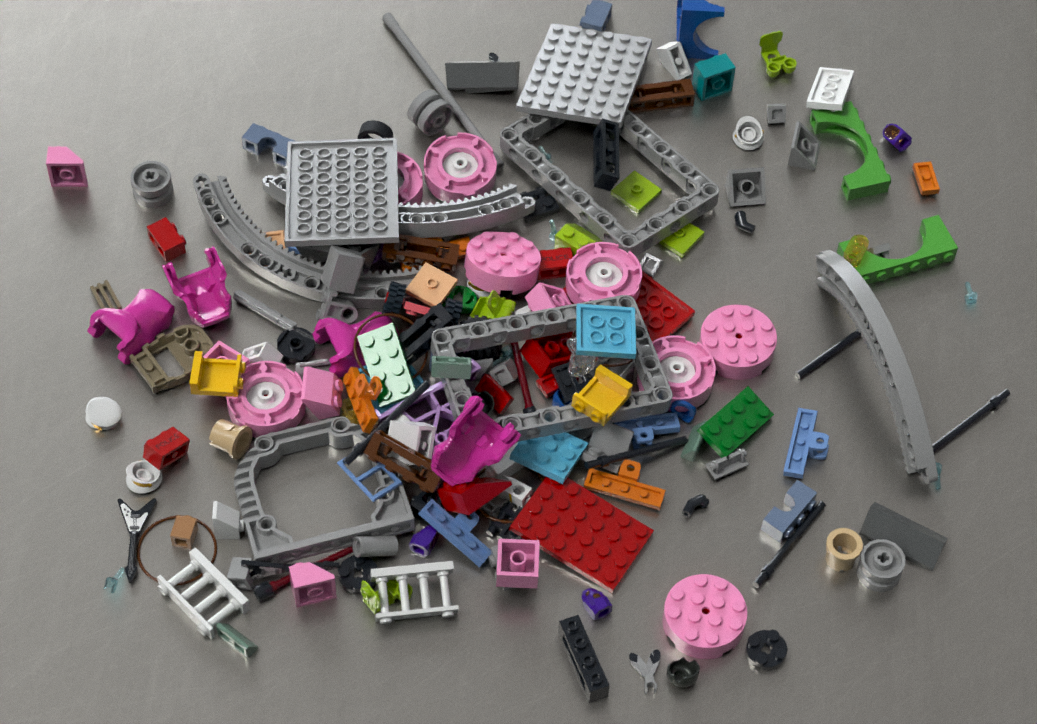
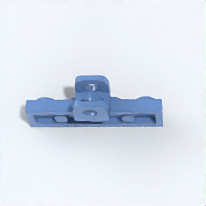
M798 408L783 476L803 479L808 458L817 460L827 458L829 436L825 433L814 431L818 411Z
M677 412L656 414L613 423L634 432L632 438L633 449L640 448L641 444L646 446L652 445L654 435L680 432Z
M433 499L419 512V515L478 567L491 555V550L470 532L479 522V516L475 512L470 514L472 520H469L466 514L461 513L454 518Z

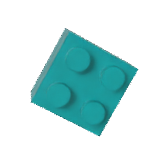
M726 53L695 63L692 85L701 101L732 91L736 67Z

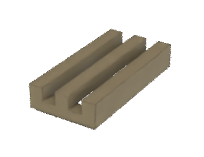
M105 280L104 284L97 283L96 287L90 286V290L100 309L105 308L97 293L98 291L101 292L108 307L114 308L104 290L106 288L117 307L115 309L122 310V306L108 280Z

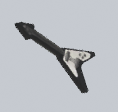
M121 498L117 500L130 536L128 563L124 567L129 583H132L138 571L137 566H135L138 537L157 504L156 498L150 500L137 511L132 510Z
M241 560V566L253 570L249 572L252 580L289 572V566L294 565ZM323 561L312 563L326 571L340 568L339 562Z

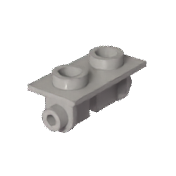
M739 448L731 452L727 457L712 460L705 464L713 478L717 480L748 466L749 463L745 459L747 452L745 449L741 450Z

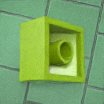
M576 223L565 224L555 235L554 249L571 247L574 257L576 251L581 247L603 241Z

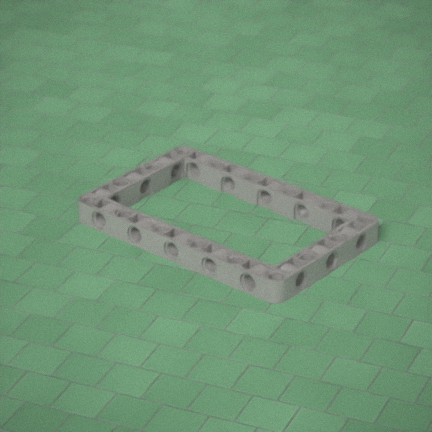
M627 110L622 126L619 128V135L689 194V196H684L671 204L668 209L660 214L657 213L642 222V225L633 231L623 228L615 217L606 209L596 204L588 193L580 186L577 187L556 165L551 164L546 159V156L535 146L529 144L531 141L564 123L567 119L528 114L500 132V149L603 242L618 244L620 249L627 253L630 250L635 256L643 253L711 210L718 203L719 187L629 110Z
M620 295L577 303L635 308L636 357L632 360L644 391L635 393L632 391L630 397L606 424L667 412L673 396L672 390L634 298L629 295ZM577 304L440 328L432 333L431 351L433 356L458 357L455 353L576 331ZM441 378L454 420H456L462 413L465 403L472 396L469 387L467 388L464 379ZM571 405L539 409L536 412L522 415L518 413L498 417L494 420L503 428L508 423H512L514 429L521 434L517 442L601 425L592 421L590 417L582 412L576 411Z

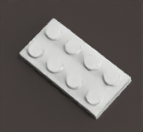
M820 67L808 96L806 108L842 111L854 78V70Z

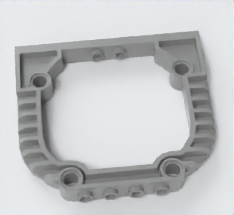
M341 416L294 428L291 427L278 432H270L255 439L254 447L246 453L245 458L238 464L234 476L235 492L254 561L284 564L351 547L355 537L391 536L415 530L414 516L403 484L375 501L376 509L371 515V523L348 529H340L328 534H320L319 536L293 542L291 535L277 529L276 519L272 515L264 514L255 485L261 469L275 465L280 460V457L286 454L327 444L340 449L355 446L369 435V433L362 431L360 425L350 423L348 418ZM371 461L373 467L378 465L377 463ZM383 469L375 473L379 487L374 493L377 494L394 483Z

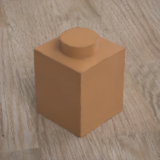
M189 515L176 516L170 534L172 546L192 549L198 531L196 518Z

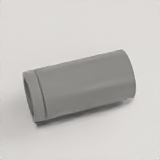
M394 535L355 537L353 552L356 557L395 556L398 552V540Z

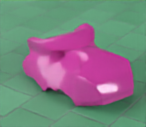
M214 246L204 249L209 265L208 268L179 279L171 262L162 265L173 293L185 302L191 321L202 328L228 319L231 316L232 298L225 287L227 273Z
M140 289L133 301L122 310L103 308L94 312L90 317V326L87 332L94 338H99L108 327L122 339L117 345V349L120 351L118 359L125 365H129L131 363L129 355L133 354V356L139 354L142 351L141 347L143 345L155 341L157 334L170 327L175 307L155 290Z
M375 311L364 320L351 325L335 318H324L317 322L314 328L315 331L312 333L313 338L317 344L325 343L329 339L331 340L337 354L329 359L332 364L329 371L333 372L338 378L344 377L351 366L360 368L354 355L353 344L355 335L359 327L366 320L375 315L382 314L381 312ZM389 316L373 319L362 328L359 335L390 324L393 320ZM357 338V355L362 366H365L366 363L362 358L361 347Z
M471 396L467 400L462 413L450 426L447 440L434 447L431 469L451 486L471 482L483 467L500 462L506 452L521 436L514 429L512 423H508L503 428L482 411L484 403L479 396Z

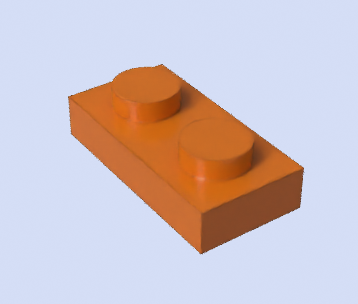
M931 161L914 163L913 171L921 195L939 194L940 188Z

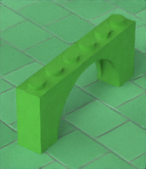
M845 102L842 111L812 109L809 122L815 134L832 133L846 137L854 142L864 155V164L855 172L843 176L841 189L847 201L888 192L889 185L891 184L890 174H887L884 162L880 160L877 148L873 146L869 133L867 134L864 122L860 120L856 107L854 108L852 102Z
M936 215L922 219L919 232L922 236L923 245L916 253L906 258L887 259L876 256L864 249L856 238L840 242L837 254L847 260L859 272L865 282L869 284L883 281L890 277L901 276L907 272H915L928 266L933 267L942 262H950L955 259L958 247L940 216Z

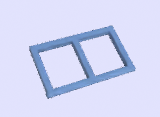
M342 460L337 462L340 468L372 502L402 485L398 477L385 469L386 465L380 462L377 463V466L357 478L344 465ZM383 469L394 483L373 496L361 481Z

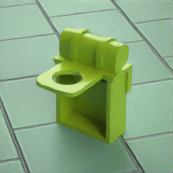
M492 290L489 297H479L470 316L471 318H474V315H479V317L487 316V319L511 316L515 311L516 303L513 300H506L505 297L500 298L498 293Z

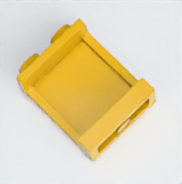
M195 351L189 382L191 394L238 397L239 389H243V378L241 376L246 371V362H243L242 354L237 355V360L204 358L203 351Z
M600 364L596 368L595 376L579 394L576 392L573 395L571 406L576 411L590 417L592 421L605 426L630 397L633 384Z

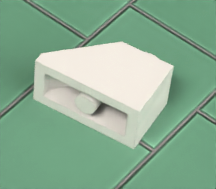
M670 42L656 49L663 67L675 80L683 79L692 74L680 42Z
M269 342L246 348L242 352V355L249 358L250 364L259 361L280 362L283 357Z
M213 501L212 521L215 538L240 539V532H244V520L241 519L240 512L218 501Z

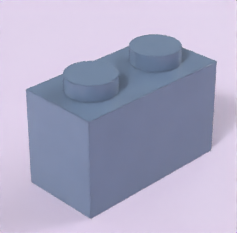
M592 0L591 4H587L586 15L581 17L580 26L584 29L605 31L612 15L613 3Z

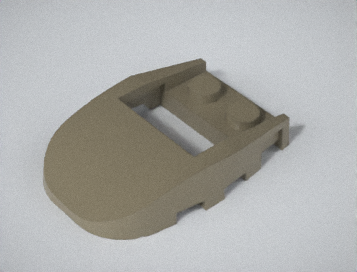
M187 324L174 328L173 332L166 335L161 333L156 336L157 339L143 345L141 347L142 351L136 356L131 354L129 358L131 364L135 366L152 389V392L156 393L181 385L189 380L195 351H203L204 356L213 347V343L202 328ZM168 349L183 368V374L177 377H168L153 355Z

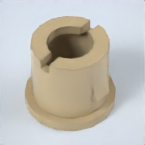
M220 419L211 430L209 440H211L210 445L229 453V456L235 460L240 459L247 452L251 444L252 429L246 425L239 426L225 419Z
M838 528L830 532L826 540L827 551L825 559L828 566L839 572L840 570H850L854 566L856 558L862 552L863 542L861 537L855 531L848 528ZM838 546H841V551L845 552L846 554H841L837 552Z

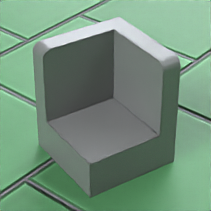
M511 358L494 366L489 371L491 377L502 387L518 377L517 368Z
M233 557L227 579L237 589L252 590L254 582L249 575L250 569L241 566V560L252 561V559Z

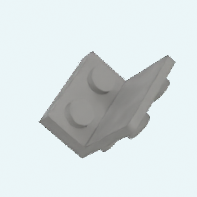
M613 423L605 424V426H595L589 446L582 453L581 460L587 462L597 459L598 456H610L628 451L634 432ZM624 460L611 463L609 466L604 467V469L617 474Z

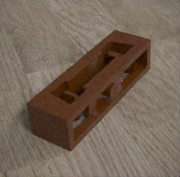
M691 79L637 85L628 110L634 114L694 106L695 92ZM678 98H682L683 102H672V99L677 101ZM642 103H645L644 107L633 108V104H639V106H641Z
M399 234V243H384L382 259L389 263H404L407 266H423L426 262L445 273L456 271L460 245Z
M381 430L374 432L364 451L368 455L367 458L369 460L386 465L385 469L392 473L398 472L409 483H417L424 492L433 493L437 491L443 480L436 473L432 472L431 459ZM393 451L419 467L423 465L425 468H422L421 472L393 456L388 457L387 454Z

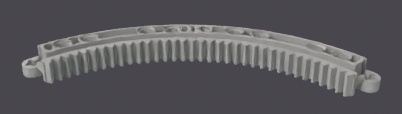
M287 166L284 167V173L277 177L269 175L262 179L263 190L285 206ZM509 183L508 187L502 186V190L497 188L496 192L491 190L490 194L485 192L484 196L478 194V198L471 196L470 200L465 197L464 201L457 199V202L450 200V203L443 201V204L436 202L435 205L431 202L428 205H425L424 202L421 205H418L417 202L413 205L409 202L403 205L400 202L398 204L399 234L428 238L486 230L533 213L535 211V200L532 197H522L517 193V186Z
M197 174L193 178V184L198 203L211 228L227 249L243 264L266 280L287 291L321 302V295L327 288L321 281L325 265L321 267V262L314 264L313 259L308 262L307 257L301 259V254L295 256V251L289 253V248L283 249L282 244L277 246L276 240L272 241L271 236L267 237L266 232L262 233L261 228L257 229V224H253L252 219H248V215L244 214V209H241L240 204H237V199H234V194L231 188H229L226 176H217L218 181L210 182L206 174ZM203 181L205 187L201 188V184L199 182ZM419 266V270L412 267L411 272L405 268L404 273L398 269L397 274L393 270H390L389 274L385 270H383L382 274H379L378 270L374 274L371 273V270L364 274L362 270L355 294L337 291V297L350 300L356 308L383 309L391 281L404 284L407 288L422 266ZM405 291V294L408 295L404 296L405 301L418 305L424 304Z
M831 250L819 252V255H815L818 272L822 273L823 277L816 278L818 287L821 286L827 292L829 291V294H832L840 302L844 310L846 309L847 314L852 318V322H855L856 328L858 327L861 337L864 338L867 349H870V355H873V362H876V369H879L878 374L881 375V382L884 383L883 388L886 389V396L889 397L888 402L891 404L890 409L893 411V418L896 420L895 425L898 427L897 433H899V440L902 443L900 447L903 449L902 455L905 457L903 460L906 464L905 470L908 474L914 472L922 473L926 484L936 482L938 480L935 456L920 397L906 357L889 319L871 288L847 260Z

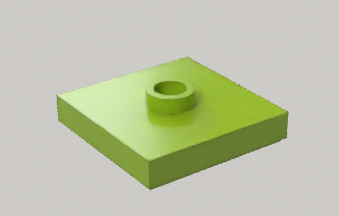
M635 170L611 190L613 197L637 214L662 193L661 188Z
M688 223L658 243L683 258L704 236L705 232Z

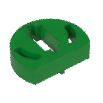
M456 285L445 300L447 301L448 298L454 299L455 295L461 292V295H463L461 314H471L477 303L476 294L466 286Z

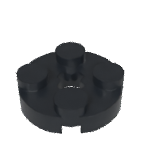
M295 327V330L289 331L287 329L279 335L277 350L283 355L282 359L295 364L296 362H305L315 351V341L310 331ZM300 343V344H299V347H293V345H292V344Z
M351 556L341 563L340 568H338L339 584L350 594L361 592L362 581H366L374 589L377 584L376 581L371 582L370 571L371 569L378 568V566L369 557ZM355 572H362L363 577L357 576L355 578Z
M773 629L760 630L749 636L745 654L749 663L754 667L756 665L761 670L772 671L783 664L788 649L785 640L779 635L778 631ZM763 647H769L771 649L770 654H767L765 651L762 652Z

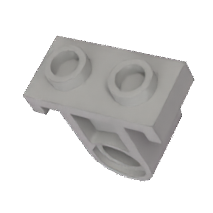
M326 288V291H323L321 295L322 305L316 312V320L318 322L324 318H335L350 324L357 319L358 312L350 300L338 298L337 291ZM346 309H351L350 313L343 314Z

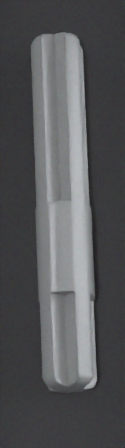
M237 290L234 292V300L281 328L289 329L290 331L295 330V327H297L295 322L243 291Z

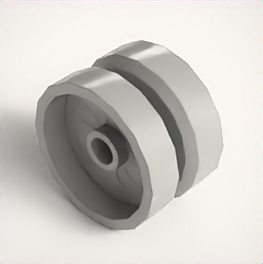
M427 90L412 101L407 115L408 119L418 126L425 135L432 136L447 126L453 115V107L435 90Z
M146 161L133 169L131 185L133 196L138 204L147 208H158L171 200L173 185L171 173L166 165L157 161Z
M877 539L869 542L864 546L857 565V576L860 582L875 592L892 590L898 585L906 564L902 549L889 540Z

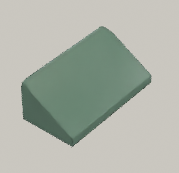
M432 356V377L471 378V358Z
M707 420L693 427L688 442L681 453V458L692 462L695 461L704 441V438L697 430Z
M227 623L216 624L218 636L244 656L249 658L258 649L257 645Z

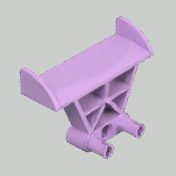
M471 359V382L475 380L481 370L480 365L473 359ZM442 381L430 386L410 406L412 407L427 400L432 411L416 419L406 412L402 413L412 422H426L433 418L432 425L436 427V430L439 416L453 422L455 421L449 402L440 406L434 396L444 390ZM402 402L382 414L374 408L378 420L373 428H377ZM450 428L439 432V434L435 433L433 451L436 445L447 440Z

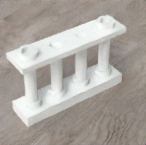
M195 547L189 552L190 564L168 581L159 575L157 577L159 583L157 587L164 596L168 595L190 617L203 636L207 635L213 640L215 638L213 627L234 610L237 611L239 609L243 614L247 613L250 610L249 600ZM199 570L203 573V577L182 594H179L173 588L193 571ZM212 583L216 587V591L193 608L186 601L205 585ZM221 596L226 597L229 600V604L208 621L200 615L202 611Z
M453 561L371 569V582L376 581V584H378L381 601V613L375 615V622L390 624L393 620L442 615L443 618L453 617L459 610L458 605L451 606L448 576H450V573H453ZM431 575H437L440 578L443 607L431 608L427 579ZM411 577H417L419 580L422 609L410 610L407 580ZM396 579L399 582L402 611L389 612L386 585L388 580Z

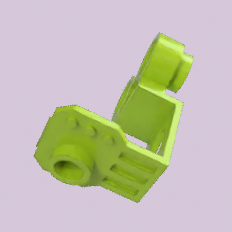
M781 31L764 34L760 37L759 46L762 47L761 55L767 64L766 73L772 78L777 77L781 69L788 74L794 72L797 65L795 59L787 58L786 55L781 56L777 50L778 43L782 41L783 32ZM769 55H775V56H776V57H774V58L768 59V56H769Z
M396 579L388 580L386 585L390 606L395 602L396 598L400 601L401 599L399 582ZM362 581L360 590L363 596L362 600L375 615L381 611L379 590L374 591L366 581ZM407 583L408 596L410 599L412 597L413 588L410 584Z

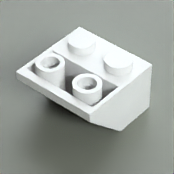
M390 420L388 435L432 459L436 433L435 426L425 422ZM393 451L387 454L388 457L393 456L405 464L415 465Z

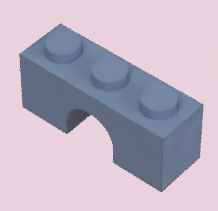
M253 123L242 136L243 149L259 155L264 149L271 148L273 149L274 163L283 167L287 166L288 142H294L295 140Z
M797 480L786 492L784 504L792 510L782 511L774 506L763 519L761 530L780 543L785 537L789 538L794 531V526L796 524L800 525L806 516V512H811L816 506L817 492Z

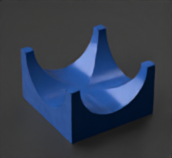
M677 0L676 42L681 43L686 58L709 59L718 55V50L712 49L702 42L696 28L708 19L724 17L725 7L711 4L706 0Z

